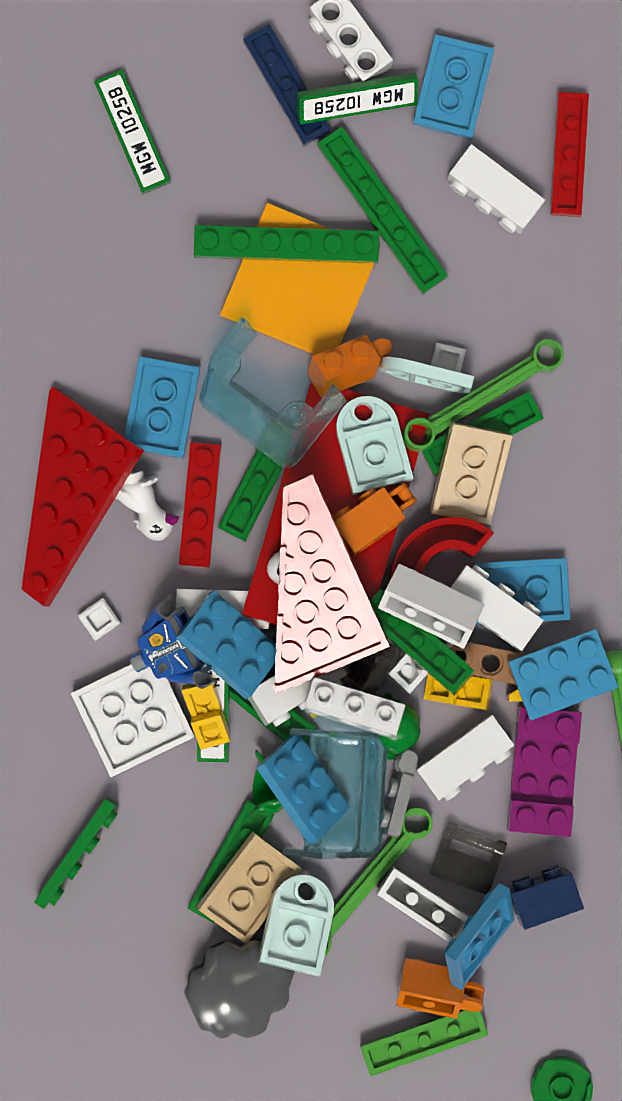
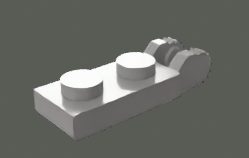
M406 750L395 757L396 761H394L393 768L397 775L396 779L392 778L387 790V796L391 797L388 809H383L379 821V826L383 827L382 835L389 837L400 836L415 778L416 763L418 762L417 754L412 750Z

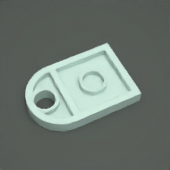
M383 357L379 369L382 373L398 379L462 395L469 394L474 380V376L395 357Z
M362 396L348 402L338 415L336 435L352 495L365 493L372 488L376 490L412 481L414 478L400 426L391 406L385 401L372 396ZM360 405L369 407L372 412L371 418L366 421L357 419L354 414L355 408Z
M297 875L283 881L276 888L270 902L258 962L317 977L321 975L334 913L333 897L322 881L308 875ZM301 883H307L313 889V896L308 901L301 899L298 895V887Z

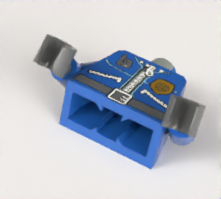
M169 595L149 613L142 626L143 635L137 640L141 651L132 654L130 662L137 672L150 667L157 679L166 677L170 682L195 684L200 689L206 688L216 682L215 679L211 680L207 675V672L212 670V668L208 665L200 669L205 663L176 639L190 617L184 606L176 609L171 605L170 600L173 597Z

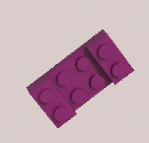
M518 706L507 823L508 831L571 837L577 748L580 743L582 712L558 710L530 721L525 707Z

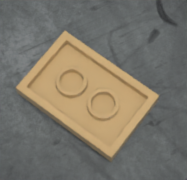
M451 422L429 511L436 515L466 518L478 523L491 525L512 435L506 432Z
M252 831L196 908L246 944L267 918L271 898L276 888L283 881L299 875L302 868Z

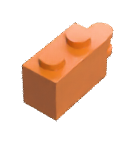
M363 335L313 355L307 375L320 398L323 399L375 378L382 358L390 357L392 343L385 338L371 342L367 335Z
M405 483L390 493L384 487L377 492L372 488L359 498L361 501L359 505L353 509L346 506L333 516L351 556L355 557L404 522L406 517L402 512L418 501ZM397 495L404 503L400 507L393 500Z
M405 958L400 974L396 1006L457 1019L460 1009L472 1012L482 1010L485 987L468 981L464 988L460 990L451 985L447 965L427 963L423 959Z

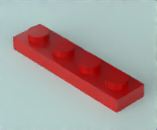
M558 92L550 205L551 216H582L589 94Z
M190 442L179 565L210 568L221 445Z

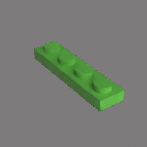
M461 1009L457 1019L441 1016L360 1044V1048L371 1077L489 1035L480 1011L472 1012Z

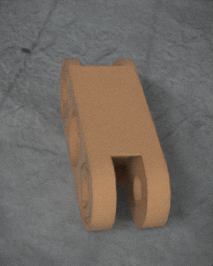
M467 642L464 649L454 644L450 648L454 653L459 650L464 653L465 658L463 661L474 669L475 673L473 676L516 685L508 661L524 656V654ZM488 654L494 655L498 660V666L493 672H487L482 667V659Z

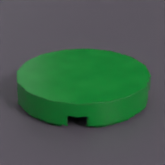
M556 1056L546 1059L536 1068L531 1078L530 1091L533 1101H591L593 1083L589 1072L580 1062L571 1057Z

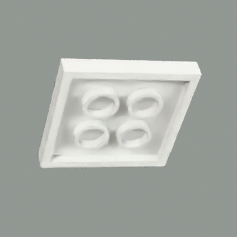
M131 664L71 693L110 777L195 737L169 680L166 677L157 679L150 667L137 672Z

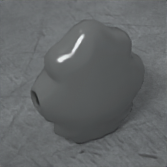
M225 940L211 946L206 951L202 964L193 967L189 971L188 984L185 987L184 994L201 1030L211 1032L221 1039L231 1034L251 1038L263 1033L267 1029L272 1013L286 1007L289 1001V987L295 971L258 962L262 943L260 940L249 941L243 946H238Z

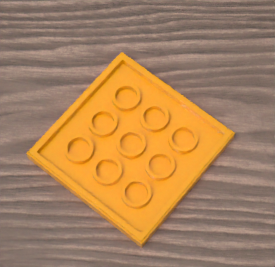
M269 203L266 204L257 227L330 229ZM243 259L221 310L220 317L311 355H316L341 345L374 264Z

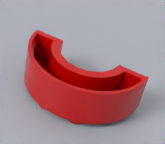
M459 517L440 518L425 523L414 530L400 545L391 564L389 582L399 564L423 575V569L429 559L437 553L450 550L462 552L472 558L492 537L494 532L476 521Z

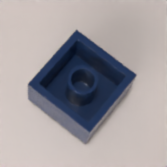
M553 865L542 869L541 876L530 878L529 875H525L511 881L513 886L508 888L511 893L512 905L518 922L524 930L584 909L573 875L568 869L559 867V865Z

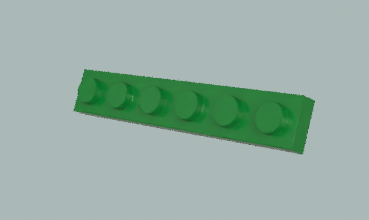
M340 127L317 143L320 152L376 231H379V235L420 293L424 295L447 279L448 275L344 128Z
M195 225L194 258L378 264L379 231Z

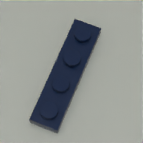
M270 24L243 38L244 45L303 147L329 133L330 128L325 120L300 125L297 119V92L307 91V88Z

